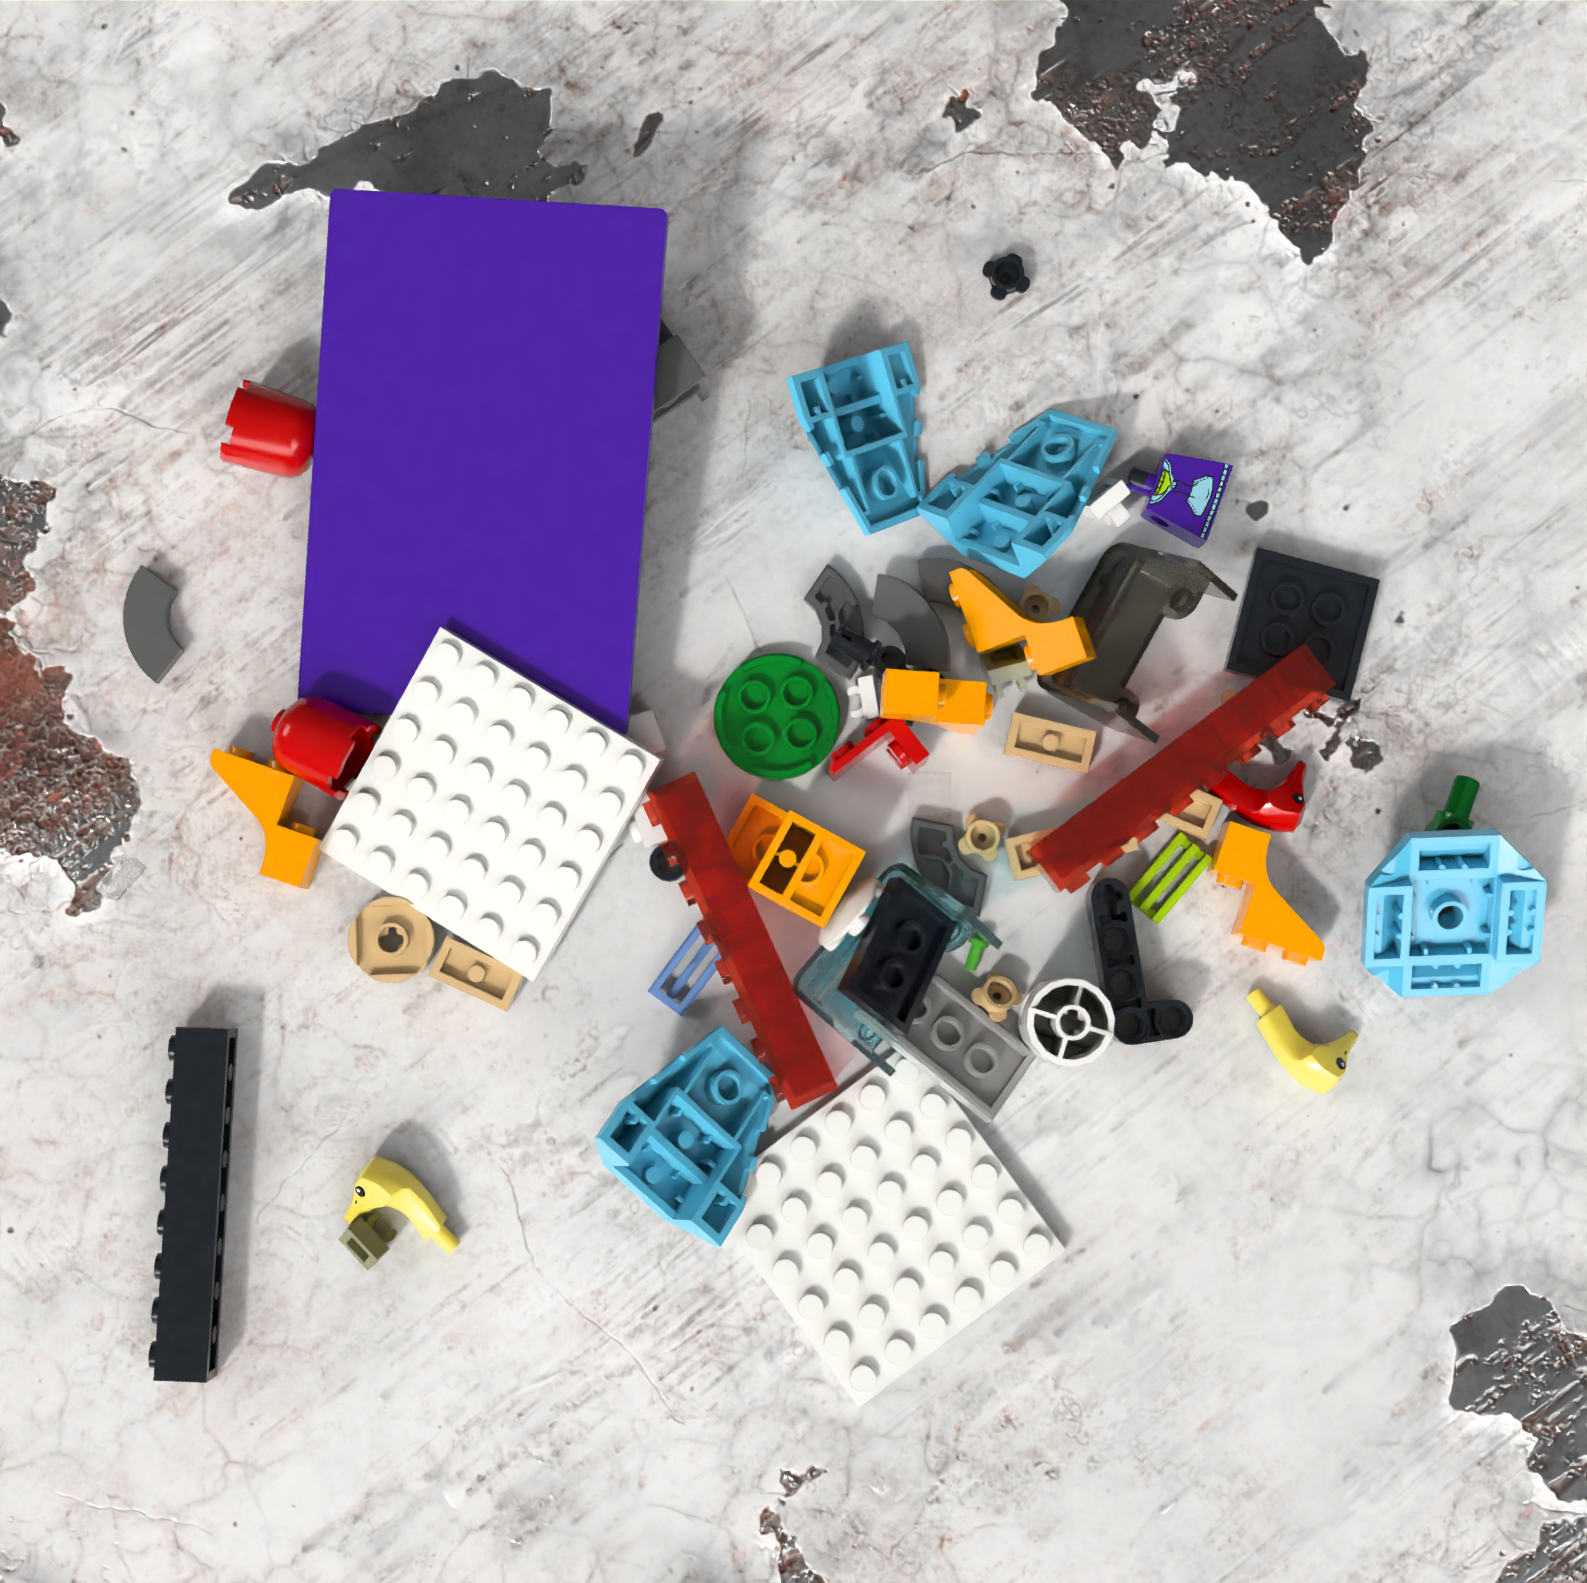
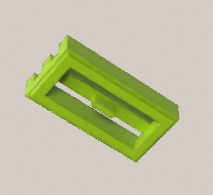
M1178 832L1128 891L1131 903L1155 924H1159L1213 859L1208 854H1204L1195 843H1191L1182 832ZM1179 846L1185 849L1184 854L1142 901L1138 897L1139 893ZM1194 857L1198 862L1155 912L1151 908L1153 903Z

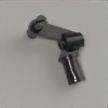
M845 623L841 624L838 628L840 634L835 632L829 646L831 648L837 649L858 662L862 671H866L870 666H873L877 677L881 681L882 674L886 669L909 670L906 667L905 654L900 648L891 645L882 647V642L879 640L872 642L849 628ZM929 669L928 672H936V670ZM940 673L939 679H945L944 676ZM906 720V725L912 727L914 721Z

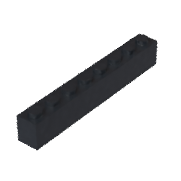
M176 1027L175 1035H171L168 1044V1057L174 1063L173 1078L168 1079L165 1089V1100L167 1104H171L170 1122L165 1123L162 1135L163 1147L168 1148L167 1165L162 1167L160 1173V1190L165 1192L164 1209L159 1211L157 1218V1233L162 1236V1252L157 1254L154 1264V1277L160 1280L159 1297L154 1298L151 1309L152 1323L157 1324L156 1341H152L148 1355L149 1367L154 1368L153 1381L207 1383L217 1376L238 1028Z

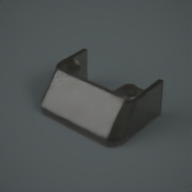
M1125 542L1114 544L1100 558L1068 618L1072 616L1083 617L1097 658L1050 676H1043L1037 673L1038 685L1051 696L1103 725L1156 744L1160 736L1136 718L1140 707L1139 698L1130 689L1125 688L1164 617L1174 620L1187 617L1196 609L1204 594L1233 602L1238 594L1200 560Z

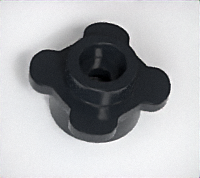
M1009 254L995 262L988 261L983 267L982 273L989 279L992 287L990 295L997 301L1004 300L1007 295L1014 292L1025 293L1030 286L1029 278L1024 276L1022 258L1017 254ZM1008 274L1010 279L1006 281L1002 276Z

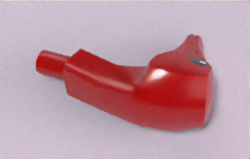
M1196 758L1192 764L1189 773L1210 784L1208 792L1212 796L1223 800V805L1250 824L1272 832L1293 833L1301 824L1305 812L1304 779L1307 770V763L1302 760L1297 761L1290 774L1280 784L1268 790L1255 789L1244 784L1223 765L1218 770L1199 758Z

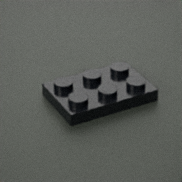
M901 877L889 878L837 990L893 1034L907 1035L957 923Z

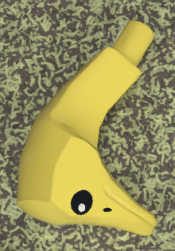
M1260 988L1247 996L1246 999L1261 1016V1019L1256 1023L1286 1072L1302 1086L1320 1095L1333 1089L1346 1071L1350 1050L1359 1037L1356 1031L1350 1030L1341 1038L1331 1043L1312 1044L1295 1030L1282 1005L1280 1004L1275 1008Z
M374 1156L364 1165L357 1176L352 1201L344 1214L343 1219L348 1224H352L360 1216L373 1209L390 1206L404 1213L425 1241L431 1237L448 1254L459 1245L460 1240L444 1225L447 1215L414 1174L397 1162L379 1156Z

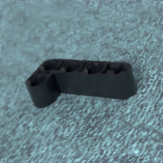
M1105 878L1094 882L1086 892L1085 902L1099 988L1110 1001L1115 1017L1112 1039L1121 1044L1138 1045L1185 1036L1193 1025V1014L1186 1003L1180 1000L1168 999L1147 1002L1130 895L1127 887L1116 878ZM1104 886L1107 887L1109 893H1116L1117 901L1110 903L1111 916L1120 914L1121 921L1114 920L1103 924L1100 923V917L1109 916L1106 903H1099L1097 899L1099 894L1104 893ZM1110 928H1116L1123 934L1124 945L1118 952L1108 950L1104 944L1105 933ZM1119 970L1126 972L1131 979V987L1123 995L1117 994L1111 986V978ZM1172 1006L1179 1012L1180 1023L1174 1030L1168 1031L1162 1026L1161 1014L1167 1007ZM1131 1013L1138 1021V1029L1133 1036L1126 1038L1119 1032L1118 1021L1124 1014Z

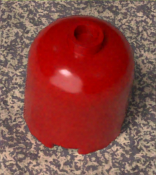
M244 379L243 388H237L228 411L225 425L233 427L230 444L221 442L220 459L223 462L279 477L295 478L301 476L310 468L313 462L316 407L299 397Z
M317 696L300 698L286 710H280L272 722L271 731L274 732L272 738L273 756L276 762L290 773L339 801L344 800L349 793L346 789L354 779H357L376 744L373 742L374 735L381 733L382 728L377 723Z

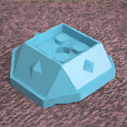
M1496 828L1406 832L1365 880L1361 962L1368 971L1381 979L1401 997L1490 994L1511 980L1522 969L1526 971L1540 962L1547 880ZM1453 905L1450 912L1438 915L1444 907Z

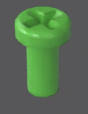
M970 936L968 942L972 944L964 967L976 971L983 948L989 947V941L976 936Z

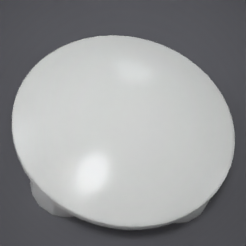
M870 875L847 888L825 928H821L818 938L819 944L827 950L833 951L841 943L847 932L853 937L858 935L869 921V915L865 913L866 909L879 898L885 885Z

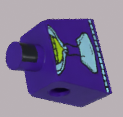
M1169 453L1164 454L1155 472L1132 465L1125 485L1130 491L1147 496L1140 514L1143 519L1191 546L1200 548L1208 539L1233 465Z

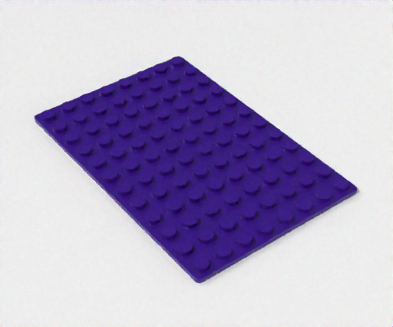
M335 189L331 192L298 700L300 698L317 696L350 711L392 715L440 627H446L624 735L628 733L669 216L663 209Z

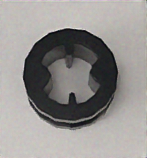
M672 843L660 844L650 855L649 861L653 874L666 882L677 881L683 877L689 863L684 850ZM664 851H667L668 855L671 854V851L679 854L676 863L680 868L674 874H671L670 870L667 871V874L659 871L662 862L658 857Z

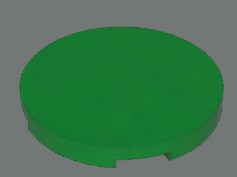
M764 654L742 663L723 683L714 705L715 732L726 756L744 772L765 780L783 781L794 779L815 769L831 752L840 728V705L831 682L815 666L803 660V658L790 654Z

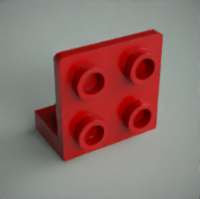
M879 717L864 730L866 732L863 735L865 737L864 740L856 746L849 741L830 756L832 765L829 766V777L835 782L886 741L889 743L886 752L901 770L907 766L912 773L916 772L926 764L930 754L903 720H888V718Z

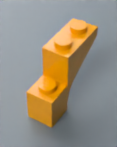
M963 568L949 572L953 582L949 585L951 598L957 608H962L967 622L963 624L964 635L970 647H975L977 653H991L1026 639L1028 643L1027 646H1024L1026 660L1032 670L1037 669L1038 674L1043 676H1050L1097 658L1083 617L1072 616L1053 623L1036 621L1028 616L980 572Z
M886 669L882 674L880 718L923 722L955 733L974 734L984 726L986 719H991L993 695L986 693L987 682L939 679L940 672Z
M229 745L226 753L213 748L210 757L211 767L254 814L263 828L265 855L259 874L299 888L309 889L322 851L319 850L322 840L314 838L317 829L292 821L290 828H286L303 780L293 776L292 773L275 760L269 759L267 766L252 762L254 753Z
M1232 821L1223 823L1211 857L1213 860L1209 864L1207 872L1217 875L1216 883L1241 890L1242 884L1246 885L1231 934L1242 937L1240 945L1265 953L1267 946L1283 951L1281 959L1306 967L1308 960L1322 961L1325 952L1324 943L1277 893L1269 881L1266 870V853L1271 835Z

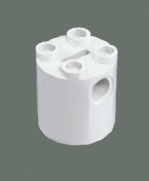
M1054 978L1040 982L1026 994L1019 1007L1018 1027L1022 1042L1035 1055L1053 1064L1076 1067L1090 1063L1105 1052L1114 1034L1115 1017L1110 1001L1098 987L1085 980Z

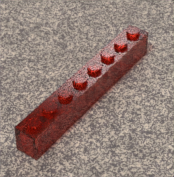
M1304 643L1025 851L1026 855L1055 893L1061 892L1066 888L1072 894L1091 880L1086 872L1098 863H1101L1104 868L1114 863L1125 854L1121 848L1122 845L1133 837L1138 842H1141L1160 828L1156 823L1158 818L1168 811L1173 817L1194 802L1190 794L1202 785L1207 791L1215 787L1228 777L1223 769L1235 760L1241 766L1262 751L1258 745L1259 742L1270 734L1276 740L1296 726L1292 719L1303 709L1308 714L1316 711L1330 700L1326 692L1337 684Z
M695 771L688 772L646 791L649 801L643 803L642 806L652 827L661 825L667 840L660 843L670 867L679 864L686 879L679 882L678 885L688 906L697 904L703 919L696 922L706 946L712 943L716 945L721 959L714 961V964L724 985L732 982L739 998L733 1000L732 1003L742 1025L747 1022L752 1024L757 1037L751 1039L750 1043L760 1064L768 1061L775 1076L767 1080L777 1102L786 1100L790 1109L793 1110L838 1089L833 1074Z

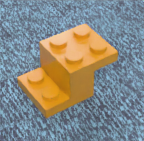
M752 793L711 868L784 909L787 908L824 929L866 851L791 810L786 812Z

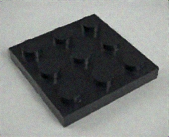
M1257 547L1253 551L1223 671L1345 704L1350 702L1380 580Z

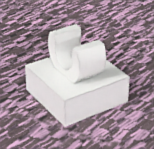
M1106 477L1093 488L1082 514L1088 518L1098 520L1102 518L1108 526L1114 524L1115 527H1119L1130 518L1128 511L1120 502L1131 492L1122 479Z
M877 675L858 678L859 686H852L847 690V695H860L862 702L861 709L850 712L851 717L876 720L880 717L882 681Z

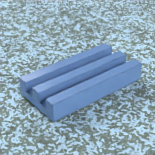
M698 922L648 989V992L682 1017L733 947ZM702 935L707 939L668 993L665 994L660 990L698 937ZM716 945L721 950L681 1004L677 1003L674 998L711 948Z

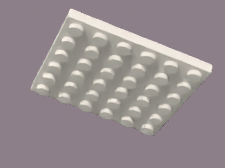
M440 627L322 840L319 850L393 896L407 899L414 904L410 905L414 909L534 982L540 977L664 758L448 628Z
M895 1051L755 1156L758 1158L754 1171H749L743 1196L747 1197L745 1206L730 1231V1234L858 1408L1066 1251L950 1093L898 1051Z

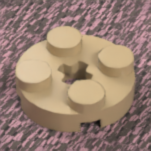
M399 897L376 899L369 903L350 925L348 948L351 958L364 973L376 981L398 983L412 979L417 974L426 970L429 961L434 955L436 947L434 924L429 917L411 907L410 905L414 904L407 899ZM395 927L397 934L403 935L404 941L403 944L397 946L396 952L390 953L389 946L382 945L381 937L387 936L389 928Z

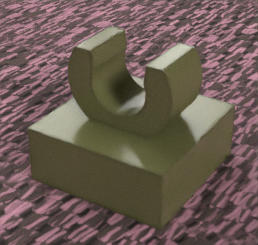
M1019 644L979 655L982 671L999 698L1005 697L1003 691L1005 682L1016 680L1015 682L1020 692L1026 691L1027 682L1024 677L1031 676L1032 672L1025 653Z
M379 1212L371 1214L366 1221L359 1217L339 1238L340 1242L367 1271L390 1249L387 1245L390 1244L397 1234L394 1228L384 1236L377 1235L374 1232L373 1225L382 1216Z

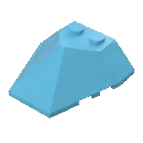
M908 341L786 378L798 420L864 535L876 533L920 516L916 507L926 497L924 460H918L917 436L922 435V421H916L914 399L915 396L920 395V382Z
M1049 409L1008 436L1010 443L991 456L985 451L975 458L977 465L959 477L953 472L944 478L916 508L918 513L962 555L1025 579L1042 565L1073 532L1118 436L1115 428L1055 409Z
M717 1026L617 1104L595 1137L603 1166L661 1218L716 1247H721L743 1212L747 1197L743 1196L749 1171H754L758 1158L754 1156L760 1132L766 1131L780 1080L723 1026Z

